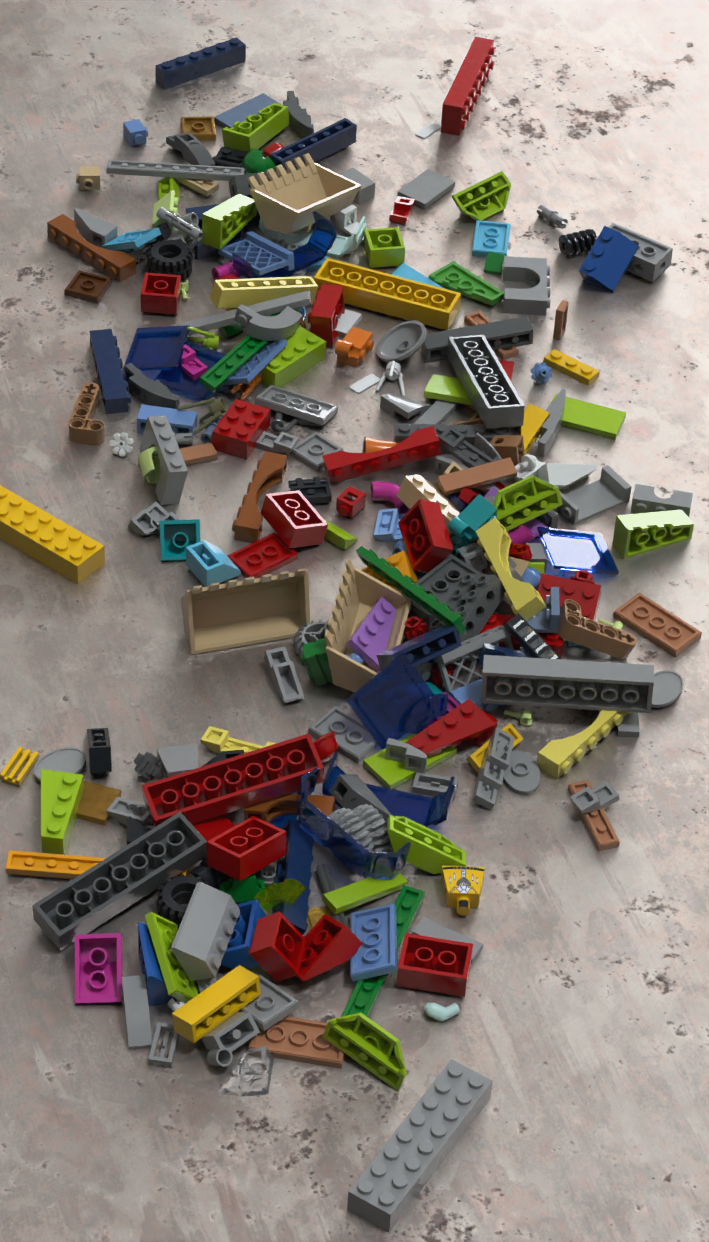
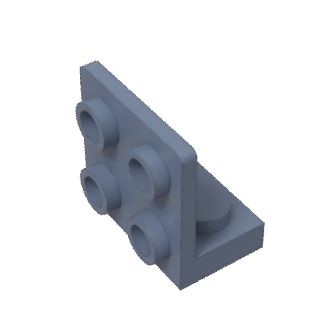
M551 587L550 595H546V601L544 602L546 608L527 620V623L536 632L558 633L560 618L559 587Z

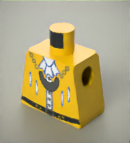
M442 865L441 886L447 907L456 908L457 913L462 916L468 915L470 909L479 907L485 867Z

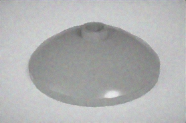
M419 321L400 323L381 337L376 347V353L385 362H398L407 359L421 348L425 341L427 330Z

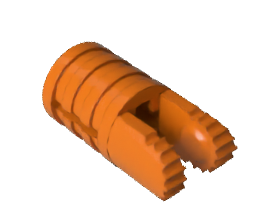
M257 374L249 383L236 384L230 392L234 395L240 390L243 393L240 396V400L244 401L261 382L260 375Z

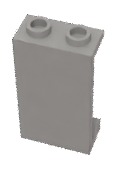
M607 465L602 467L600 480L565 495L560 492L563 505L557 507V509L575 525L629 502L632 486Z

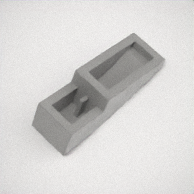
M286 647L266 650L264 661L282 701L286 703L304 699L293 661H290Z
M145 975L122 977L129 1050L151 1048L152 1036Z

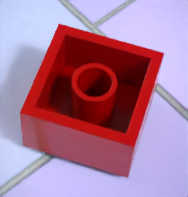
M145 273L141 290V312L177 315L181 296V275Z
M279 911L258 919L249 954L267 974L278 982L298 975L306 939Z

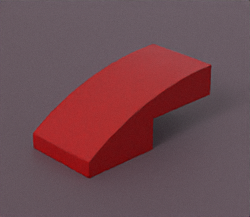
M398 196L394 202V209L390 214L389 221L406 224L411 215L415 199Z

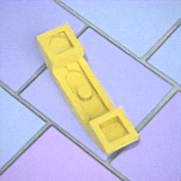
M212 726L208 727L201 738V743L218 754L222 751L244 750V753L276 744L268 741L265 746L238 740L229 737V731Z

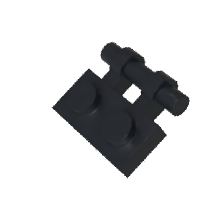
M317 476L313 477V479L302 480V478H296L295 480L288 481L290 491L299 490L310 504L331 502L332 500L327 478H319Z

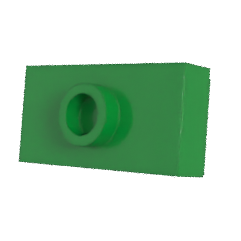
M255 873L241 881L229 876L227 881L219 884V890L231 895L234 902L245 903L256 899H267L264 880L257 879Z

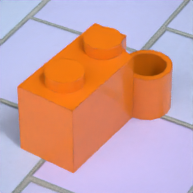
M352 327L344 339L338 340L336 343L335 354H337V361L358 367L361 361L365 360L367 353L373 349V333Z

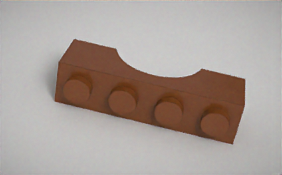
M289 793L244 807V819L247 820L255 816L270 823L279 816L291 814L305 819L314 830H324L326 817L336 810L335 796Z

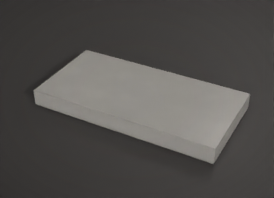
M270 385L255 398L254 403L319 425H324L338 413V406L273 385Z

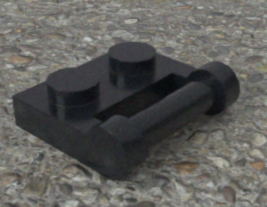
M221 147L217 155L213 157L215 166L243 168L242 162L248 152Z

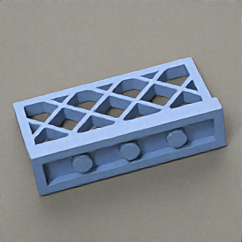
M252 231L246 233L245 240L224 246L221 250L218 249V254L258 275H263L279 268H284L288 271L294 269L293 252Z
M286 339L271 341L218 388L217 391H224L232 384L249 383L288 344Z

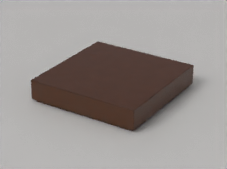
M79 270L64 290V294L98 304L111 286L112 279Z

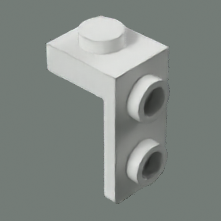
M350 205L340 211L339 229L352 236L359 225L356 222L357 207L354 205Z

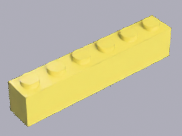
M311 276L215 280L210 299L217 309L238 308L240 304L249 306L310 290L312 304L318 285Z

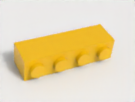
M240 965L172 1013L174 1031L195 1043L261 995L259 976Z

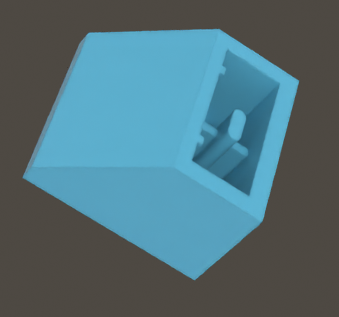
M204 540L186 547V565L205 587L212 583H221L241 575L238 567L220 548Z

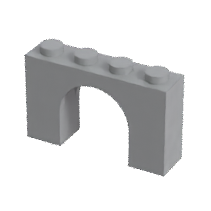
M504 256L503 281L525 282L534 287L529 289L504 288L503 313L546 315L547 308H550L551 305L550 266H547V258Z
M148 416L139 450L142 453L156 446L158 454L153 456L159 455L160 474L155 492L160 505L179 504L188 469L167 416Z

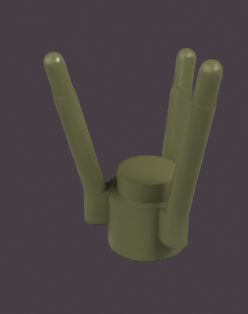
M212 397L208 400L180 406L177 409L184 410L210 404L208 406L209 413L200 418L199 421L202 422L209 417L211 418L194 431V434L197 435L227 411V406L222 398L215 399Z

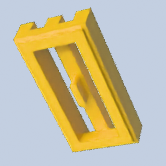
M19 746L1 772L0 780L20 786L38 760L39 752L31 753L30 749L24 751L23 747ZM27 758H29L28 762L26 763V765L24 766V768L22 769V771L20 772V774L18 775V777H17L16 779H14V777L16 776V774L21 770V768H22L23 764L25 763V761L27 760Z

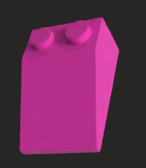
M122 934L75 935V1004L122 1003Z

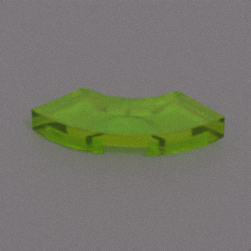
M285 879L284 882L278 884L274 882L268 885L254 899L258 900L265 911H269L279 903L287 902L292 905L307 888L295 879Z

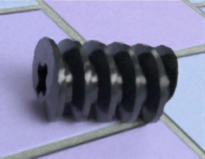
M586 229L585 231L581 230L572 234L561 235L559 237L561 253L565 254L566 252L568 256H572V252L575 255L579 251L584 253L585 249L589 252L597 237L593 229Z

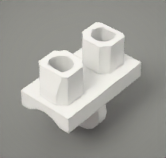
M525 454L521 458V462L515 466L518 473L514 477V483L531 475L539 477L538 469L545 462L538 461L534 455Z

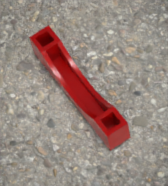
M433 426L414 431L399 444L381 451L371 453L337 451L322 455L329 482L333 484L441 455V449L436 431Z

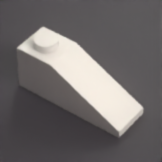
M545 463L538 469L539 479L557 486L560 491L597 470L598 466Z

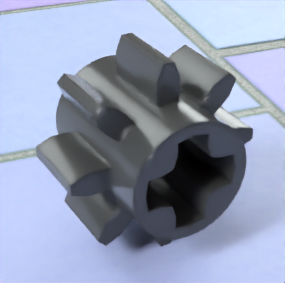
M148 751L145 755L139 753L134 759L137 765L134 770L145 778H148L149 775L155 777L161 769L157 765L160 760Z

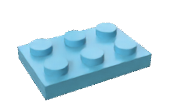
M159 228L127 232L102 245L101 248L113 251L122 250L123 252L129 251L132 248L134 251L144 247L143 244L154 242L156 240L155 237L161 235Z

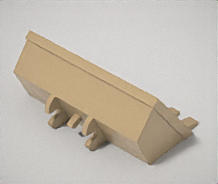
M309 153L303 155L307 166H305L300 157L294 159L298 170H296L291 161L285 162L289 174H287L281 164L276 166L279 178L272 168L267 170L270 181H268L263 172L258 173L260 186L254 176L248 178L251 186L250 193L255 201L265 229L284 234H298L300 229H302L303 233H307L312 225H318V221H321L322 225L327 224L330 221L331 215L352 205L362 185L314 163Z
M347 558L345 563L346 570H343L342 573L343 582L339 584L340 594H336V606L332 608L333 618H329V630L325 632L326 653L333 684L366 697L381 687L388 686L392 675H382L381 669L376 672L365 661L363 664H360L349 658L348 656L355 652L346 643L355 632L357 624L366 617L376 601L383 597L397 610L386 651L400 645L412 599L354 567L350 558Z
M306 568L298 569L293 573L285 571L275 576L267 574L257 579L249 577L239 582L231 580L227 581L226 584L212 583L208 587L200 585L186 590V593L181 598L184 632L189 643L191 655L294 637L299 627H303L304 623L310 624L308 570Z

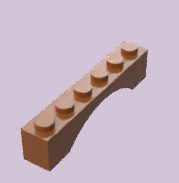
M62 214L47 222V234L50 239L117 281L122 282L136 274L135 258L123 251L108 250L89 243L78 233L75 221Z
M265 451L263 457L259 458L257 471L254 470L252 483L249 482L247 495H244L242 507L238 509L237 520L234 519L232 524L235 540L254 543L260 539L263 532V516L259 512L257 503L266 491L283 481L287 471V455Z

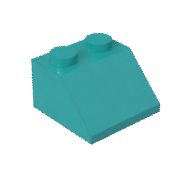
M200 519L159 521L161 561L186 560V547L200 542Z

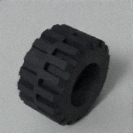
M171 239L152 244L147 252L148 273L181 275V280L187 279L192 273L191 248L186 243Z
M181 874L179 877H171L170 881L166 880L163 886L159 888L158 915L177 924L179 928L188 906L181 904H189L198 882L209 886L210 883L203 881L202 877L198 876L196 878L192 874H189V876Z

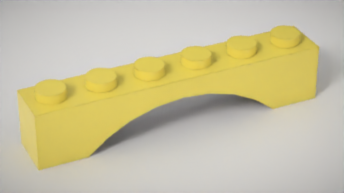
M493 518L476 530L479 537L477 542L486 551L484 553L486 559L493 564L490 567L494 574L499 576V580L506 590L504 595L510 603H513L511 606L513 612L516 615L519 613L527 621L546 608L541 595L530 583L521 582L513 578L508 561L512 540L505 527L496 518Z
M601 710L598 718L584 731L567 738L551 740L538 752V767L558 779L563 774L568 773L573 764L581 761L586 752L594 749L599 740L607 737L612 728L620 725L628 713L631 714L633 712Z

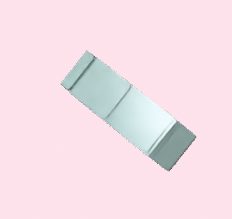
M363 216L355 233L350 237L311 229L307 233H303L302 229H300L298 234H284L265 229L261 217L259 228L268 238L285 239L286 245L303 244L304 250L342 258L344 254L347 253L348 255L358 248L364 237V229H367V224L365 223L366 217Z

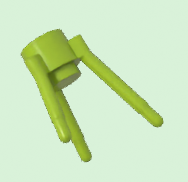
M187 327V330L205 335L204 338L182 337L184 340L204 342L203 347H207V349L194 350L196 354L213 353V350L218 349L219 336L215 335V333ZM183 352L176 353L177 357L183 355Z

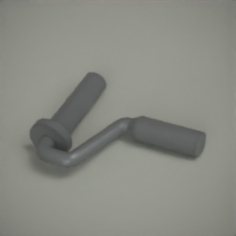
M276 411L275 419L270 424L271 429L276 432H288L296 423L321 426L301 418H295L284 428V423L282 422L283 413Z

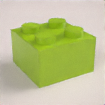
M399 227L364 229L363 248L369 268L395 267L404 263L405 245Z

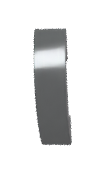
M449 426L439 436V441L469 468L501 460L497 456L492 459L465 441V435L452 426Z

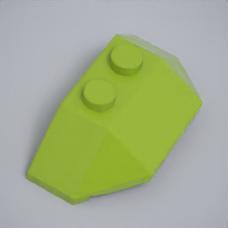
M501 171L451 197L461 212L474 220L483 221L506 208L511 183L504 172Z
M533 475L499 490L493 504L497 508V520L505 527L506 531L563 505L559 488Z
M390 815L388 817V835L394 854L401 861L413 864L419 869L432 874L442 873V865L466 866V851L462 848L458 849L452 841L442 834L404 816L394 817Z
M362 1013L334 1018L328 1021L323 1038L395 1090L399 1091L401 1089L407 1072L399 1039Z

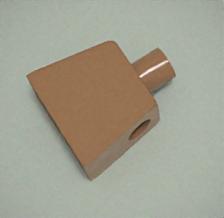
M496 435L490 442L502 459L511 457L514 466L519 464L521 458L525 455L522 435Z

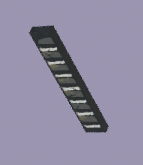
M519 613L503 626L533 658L562 660ZM581 709L588 717L598 711Z

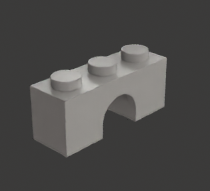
M635 484L630 513L683 510L689 517L693 493L674 490L670 498H660L654 493L655 487Z

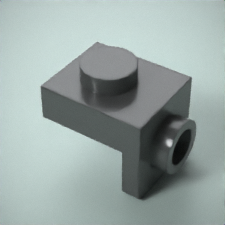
M557 508L538 516L540 522L552 530V532L557 530L559 517Z

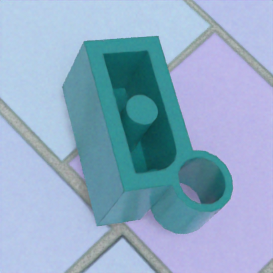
M479 494L458 516H455L449 522L447 528L458 538L463 537L466 541L472 543L474 540L477 541L479 539L476 530L493 518L497 519V508Z

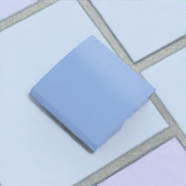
M398 508L379 510L373 535L374 538L390 543H397L403 540L398 522L406 513L400 514Z

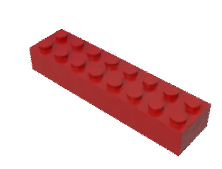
M475 36L443 102L442 133L460 136L462 130L466 129L471 112H474L479 95H482L483 87L486 86L491 70L494 69L495 61L492 60L496 52L494 40Z
M308 733L142 785L143 799L154 828L178 812H181L191 824L324 783V767Z

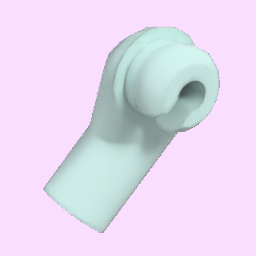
M429 1002L424 1006L425 1014L440 1022L460 1013L459 1006L456 1003L444 1007L437 1003Z

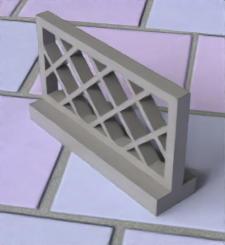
M502 625L462 641V646L433 658L434 663H438L446 692L449 695L450 691L453 690L455 682L465 686L469 684L472 674L479 677V680L482 679V673L480 675L474 669L477 664L476 659L484 643L498 646L501 641H505L506 648L514 650L510 638L511 634ZM466 656L474 658L470 668L462 665ZM450 663L456 665L452 676L446 670V665ZM461 668L468 671L464 682L457 679Z

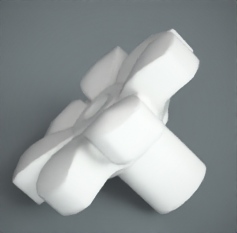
M123 432L121 435L116 433L113 435L115 440L109 441V445L114 447L112 452L114 454L119 453L120 457L126 456V452L131 453L133 451V447L130 445L134 443L133 438L127 439L128 433Z

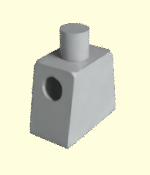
M198 744L157 748V758L160 760L157 765L161 768L160 772L163 778L198 768Z

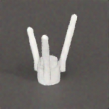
M392 361L387 364L386 371L382 374L376 392L380 390L386 378L389 380L399 379L401 395L405 397L403 374L400 372L401 366L399 363Z

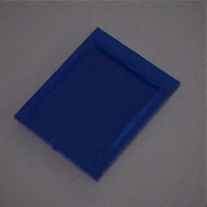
M190 325L137 328L125 365L132 363L140 371L177 370L183 353V345H185L190 331L187 330V327H190Z
M185 340L154 381L159 380L168 389L204 400L210 390L199 383L200 377L192 380L182 370L183 345L186 344L196 352V358L208 366V370L226 354Z
M538 526L537 531L554 569L567 571L585 570L589 573L618 575V568L601 533Z
M403 652L346 700L382 750L386 748L388 738L400 739L440 703L423 677Z

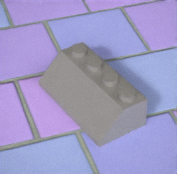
M202 882L196 884L171 946V950L190 981L215 978L240 915V909L231 895Z

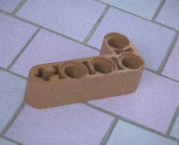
M88 382L82 386L69 419V439L74 443L98 446L105 441L104 423L93 419L99 405V386L96 383Z
M566 599L560 607L557 634L565 640L620 659H626L637 644V639L631 633L583 617L580 605L574 600Z

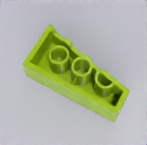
M273 103L259 110L258 114L247 116L245 121L241 123L237 121L233 123V127L223 128L224 147L249 152L251 149H259L290 124L288 106Z
M237 194L203 213L201 231L204 232L202 243L221 250L257 215V206L254 199Z
M300 326L295 333L286 339L288 344L262 369L261 383L267 387L273 385L281 388L325 359L326 341Z
M683 510L616 515L612 545L623 559H627L692 539L694 523Z
M41 769L42 853L65 855L84 791V775Z

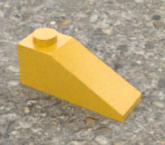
M531 403L524 410L523 426H518V435L523 436L525 454L528 453L541 434V426L550 414Z

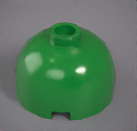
M251 149L242 162L245 174L267 172L271 168L276 171V166L268 156L266 158L262 156L263 152L258 149Z

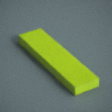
M396 868L325 893L322 900L334 914L401 890L403 885H408V881Z

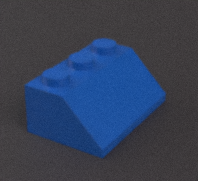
M604 226L579 272L584 280L614 292L639 246L620 232Z
M257 899L237 904L240 909V915L222 958L221 965L232 969L239 965L246 969L260 966L249 954L257 921L267 916Z
M138 923V954L142 975H145L148 1005L168 1004L172 998L176 1002L174 997L168 995L148 925Z

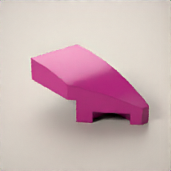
M186 344L183 345L182 370L192 380H196L208 371V366L196 358V352Z

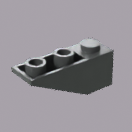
M339 775L329 790L339 804L351 810L360 805H372L378 810L379 814H382L388 826V817L392 814L358 775Z

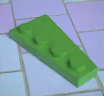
M454 261L428 276L430 280L442 287L491 306L504 298V292Z

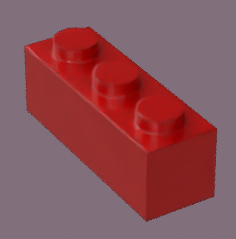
M464 487L460 492L459 498L470 504L480 493Z

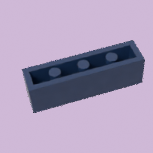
M440 626L376 656L382 675H398L462 645L456 626Z

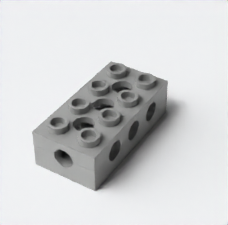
M615 223L609 226V228L620 232L639 246L626 271L653 282L671 266L673 248Z

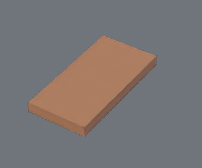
M641 593L636 594L613 612L614 618L675 657L699 640L702 635L701 631Z
M288 1016L265 1031L258 1027L260 1033L251 1038L248 1048L249 1054L342 1069L345 1055L343 1051L323 1038L328 1023Z

